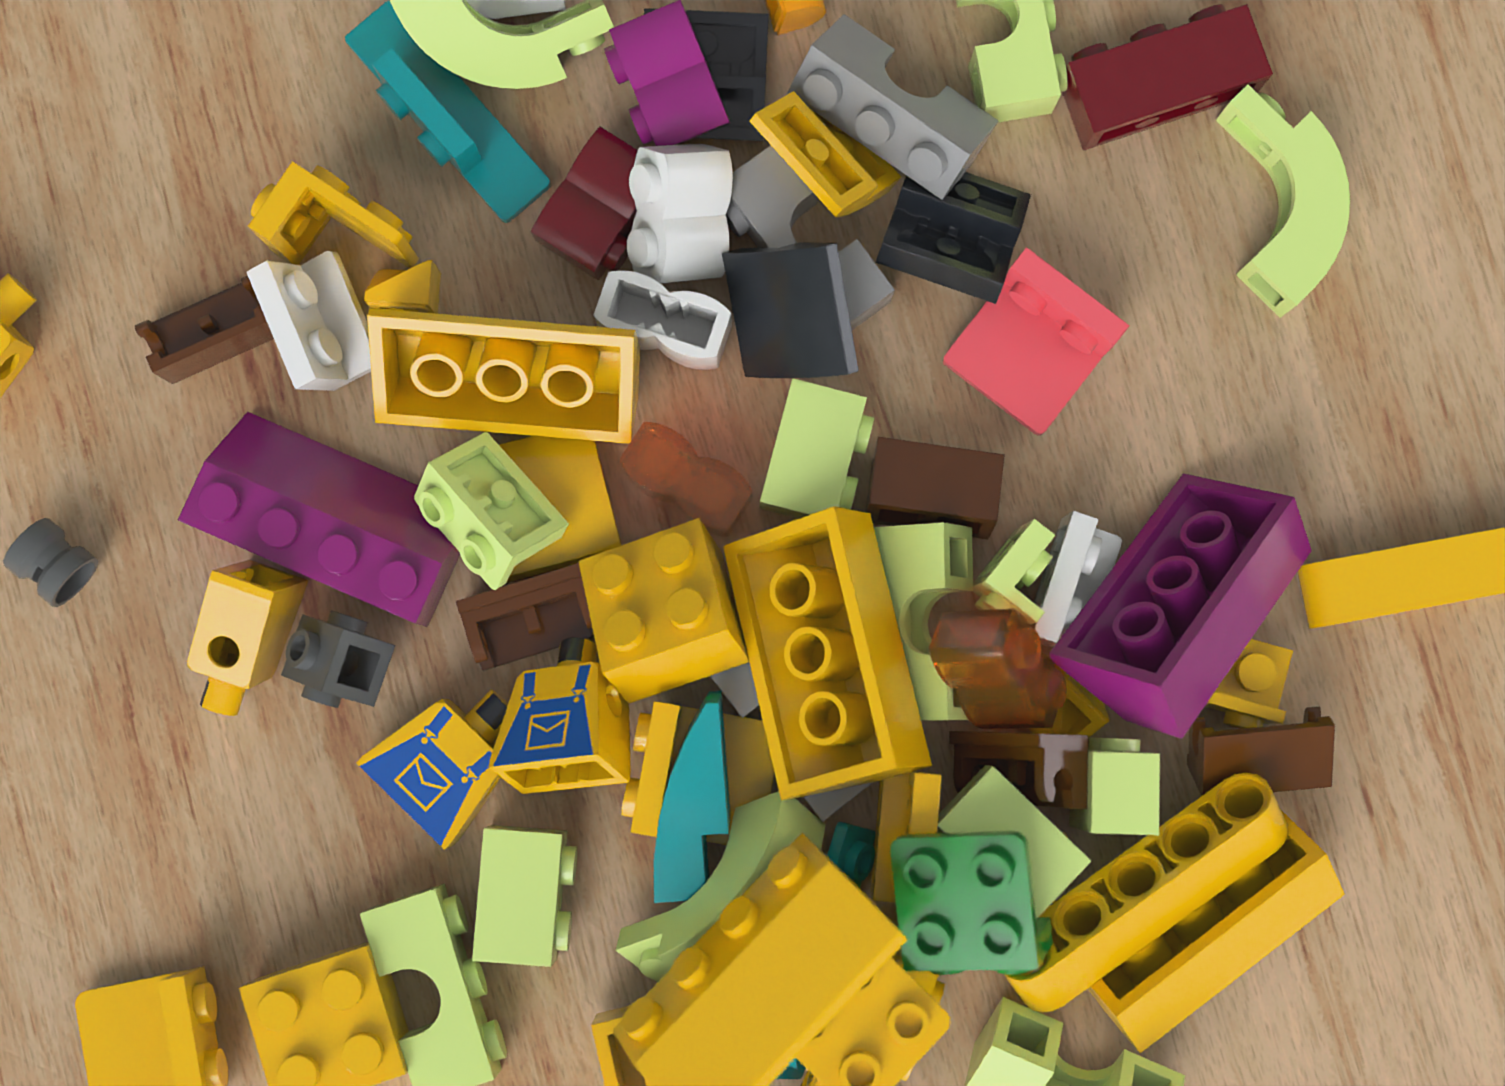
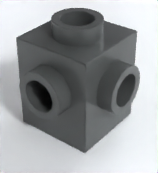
M333 610L330 611L327 622L302 614L297 631L288 641L286 662L281 676L305 685L301 697L311 701L339 708L341 699L344 698L374 707L395 645L365 635L368 624L366 621Z

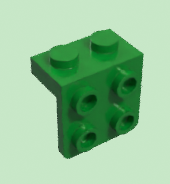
M1017 831L905 834L896 838L891 844L890 855L899 930L908 938L901 946L903 969L905 971H929L937 975H951L964 971L995 970L1001 974H1021L1040 968L1053 944L1050 917L1036 919L1028 842L1023 834Z

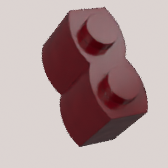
M599 126L587 141L566 178L550 197L530 232L535 241L596 280H599L607 269L611 272L618 271L628 257L627 239L632 230L637 212L635 201L630 192L629 177L634 167L638 150Z

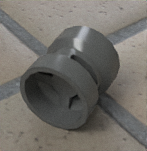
M43 518L30 525L18 536L6 552L3 564L18 578H29L36 582L38 595L52 607H59L72 599L87 584L96 571L98 559L84 547H71L65 541L64 530L51 519Z

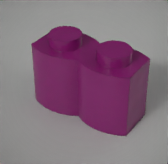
M681 0L609 29L614 44L604 48V52L617 83L622 84L630 81L639 105L629 108V113L643 145L653 140L656 146L679 145L731 123Z

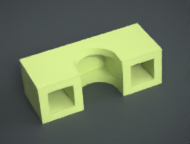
M956 0L957 7L975 4L995 7L1004 14L1011 28V35L1006 39L996 43L975 46L968 69L975 105L993 116L998 122L1052 114L1061 96V92L1067 90L1068 84L1064 57L1061 53H1053L1050 32L1056 29L1054 1Z
M950 523L874 527L921 721L976 720L975 655H957L942 652L933 643L928 629L931 609L941 597L952 592L973 591L972 527Z
M444 883L361 912L360 917L378 976L381 977L404 969L417 970L429 976L436 984L440 993L441 1006L437 1019L431 1024L408 1031L399 1040L412 1086H477L494 1080L502 1069L500 1060L507 1057V1049L498 1021L495 1019L487 1022L480 999L481 996L488 994L487 983L480 962L472 961V958L468 959L461 934L468 932V923L459 896L456 894L449 897Z
M1002 997L974 1043L965 1086H1184L1185 1075L1126 1049L1123 1050L1115 1063L1104 1069L1085 1070L1072 1066L1058 1055L1063 1022Z

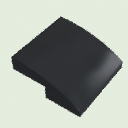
M644 8V15L656 9ZM686 10L731 122L696 138L763 141V136L752 125L750 119L756 112L765 108L769 14Z
M965 172L949 193L941 200L906 175L875 263L996 304L1005 282L1015 244L1023 226L1031 194Z
M798 242L780 248H739L722 253L745 377L813 378L849 375L859 371L837 243Z

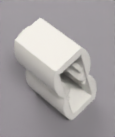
M706 144L639 147L635 164L629 177L630 192L637 210L632 231L627 239V253L634 272L649 276L660 284L723 277L725 269L722 253L729 251V229L726 212L730 204L733 185L732 163L728 150Z
M633 271L608 272L594 312L598 327L636 330L640 350L659 348L672 361L698 370H711L719 367L732 328L731 312L714 298L692 291L669 293L658 281Z

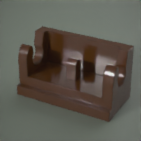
M248 275L241 278L242 283L154 322L146 320L135 325L136 333L145 339L151 349L152 354L146 356L152 373L174 384L274 339Z
M878 437L875 455L872 460L865 512L871 514L874 524L900 526L950 523L972 527V538L988 540L998 521L1005 454Z
M579 563L455 601L475 662L480 663L482 671L559 648L561 641L566 638L578 637L588 639L594 637Z
M1320 706L1306 707L1303 723L1214 731L1213 727L1206 728L1205 717H1198L1189 728L1187 767L1201 796L1223 780L1240 773L1259 775L1267 781L1272 792L1332 787L1335 724L1330 716L1321 717Z
M949 731V744H954L953 779L957 793L972 780V772L977 765L980 769L985 765H989L998 770L1034 806L1087 809L1088 735Z

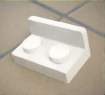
M325 251L302 265L267 260L247 271L249 280L295 389L335 391L371 372L368 322L337 252Z
M1072 511L1061 518L1050 555L1053 557L1044 570L1034 603L1045 613L1037 623L1025 627L1022 638L1054 648L1115 566L1122 539L1117 535L1097 529L1096 526L1099 519L1076 511Z

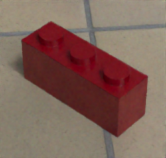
M1223 4L1213 5L1189 17V23L1169 30H1167L1165 24L1152 25L1133 34L1130 37V43L1108 49L1106 43H1098L1072 55V62H1069L1066 67L1067 90L1062 93L1083 151L1230 103L1247 84L1258 93L1273 73L1248 4L1227 11Z

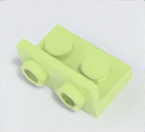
M484 432L428 462L414 495L415 502L418 504L426 521L440 529L460 552L465 565L473 573L480 575L493 590L506 584L515 565L562 538L569 525L567 520L488 432Z
M1036 519L1015 529L973 582V592L980 597L974 604L975 607L1002 628H1005L1008 624L1022 627L1037 623L1045 612L1018 590L1024 585L1029 587L1051 561L1053 556L1044 549L1055 537V534Z

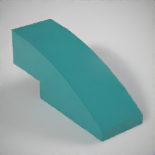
M722 690L709 691L689 725L671 771L658 821L654 854V903L687 901L710 878L707 835L729 833L731 809Z

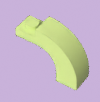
M390 0L403 27L428 56L456 75L479 84L498 88H534L567 78L558 54L569 49L571 55L576 56L593 50L605 42L603 33L614 28L602 0H585L546 19L527 25H507L495 22L476 11L467 0Z
M1247 84L1230 101L1216 121L1268 172L1276 188L1279 207L1277 222L1271 237L1236 276L1281 318L1296 307L1317 286L1335 262L1342 247L1349 221V182L1338 147L1323 123L1312 111L1293 128L1285 120L1286 116L1282 107L1272 97L1265 93H1257Z
M779 791L735 808L726 849L718 866L707 882L680 906L621 928L616 951L637 966L643 975L659 982L671 969L678 955L685 949L692 947L712 927L727 904L740 897L764 873L771 859L780 850L789 847L801 833L821 850L825 824L797 799L781 800Z

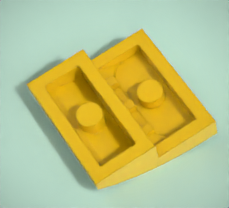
M794 91L756 112L750 119L752 125L835 217H843L866 207L890 192L902 178L888 162L810 109Z
M530 436L499 444L569 523L562 538L515 565L506 583L579 563V560L622 545L596 441Z
M913 771L879 781L874 840L875 859L872 867L870 896L873 901L896 903L890 855L891 844L896 838L905 834L937 833L942 775Z

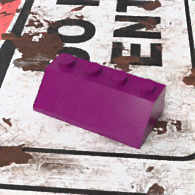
M247 412L204 461L178 518V521L425 627L429 626L460 556V552L440 529L429 524L423 517L414 499L419 485L250 412Z
M1183 473L1049 654L1052 661L1125 721L1182 739L1312 551L1295 497Z

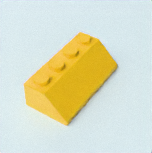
M369 309L367 319L375 423L631 444L639 396L640 345L636 330Z
M833 506L724 545L723 549L780 799L789 800L873 783L932 766L871 514Z
M1283 811V816L1288 824V836L1277 852L1088 988L1102 1009L1140 1054L1345 895L1327 853ZM1096 928L1088 931L1085 935L1093 932Z
M801 833L789 847L780 850L771 859L764 873L740 897L727 904L719 919L692 947L685 949L678 955L671 969L644 997L637 999L629 1006L623 1019L612 1031L633 1066L652 1086H768L908 938L847 874L809 838Z

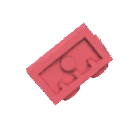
M1026 247L1009 269L997 303L994 304L986 301L943 357V364L1019 423L1039 436L1048 429L1099 361L1117 343L1130 325Z

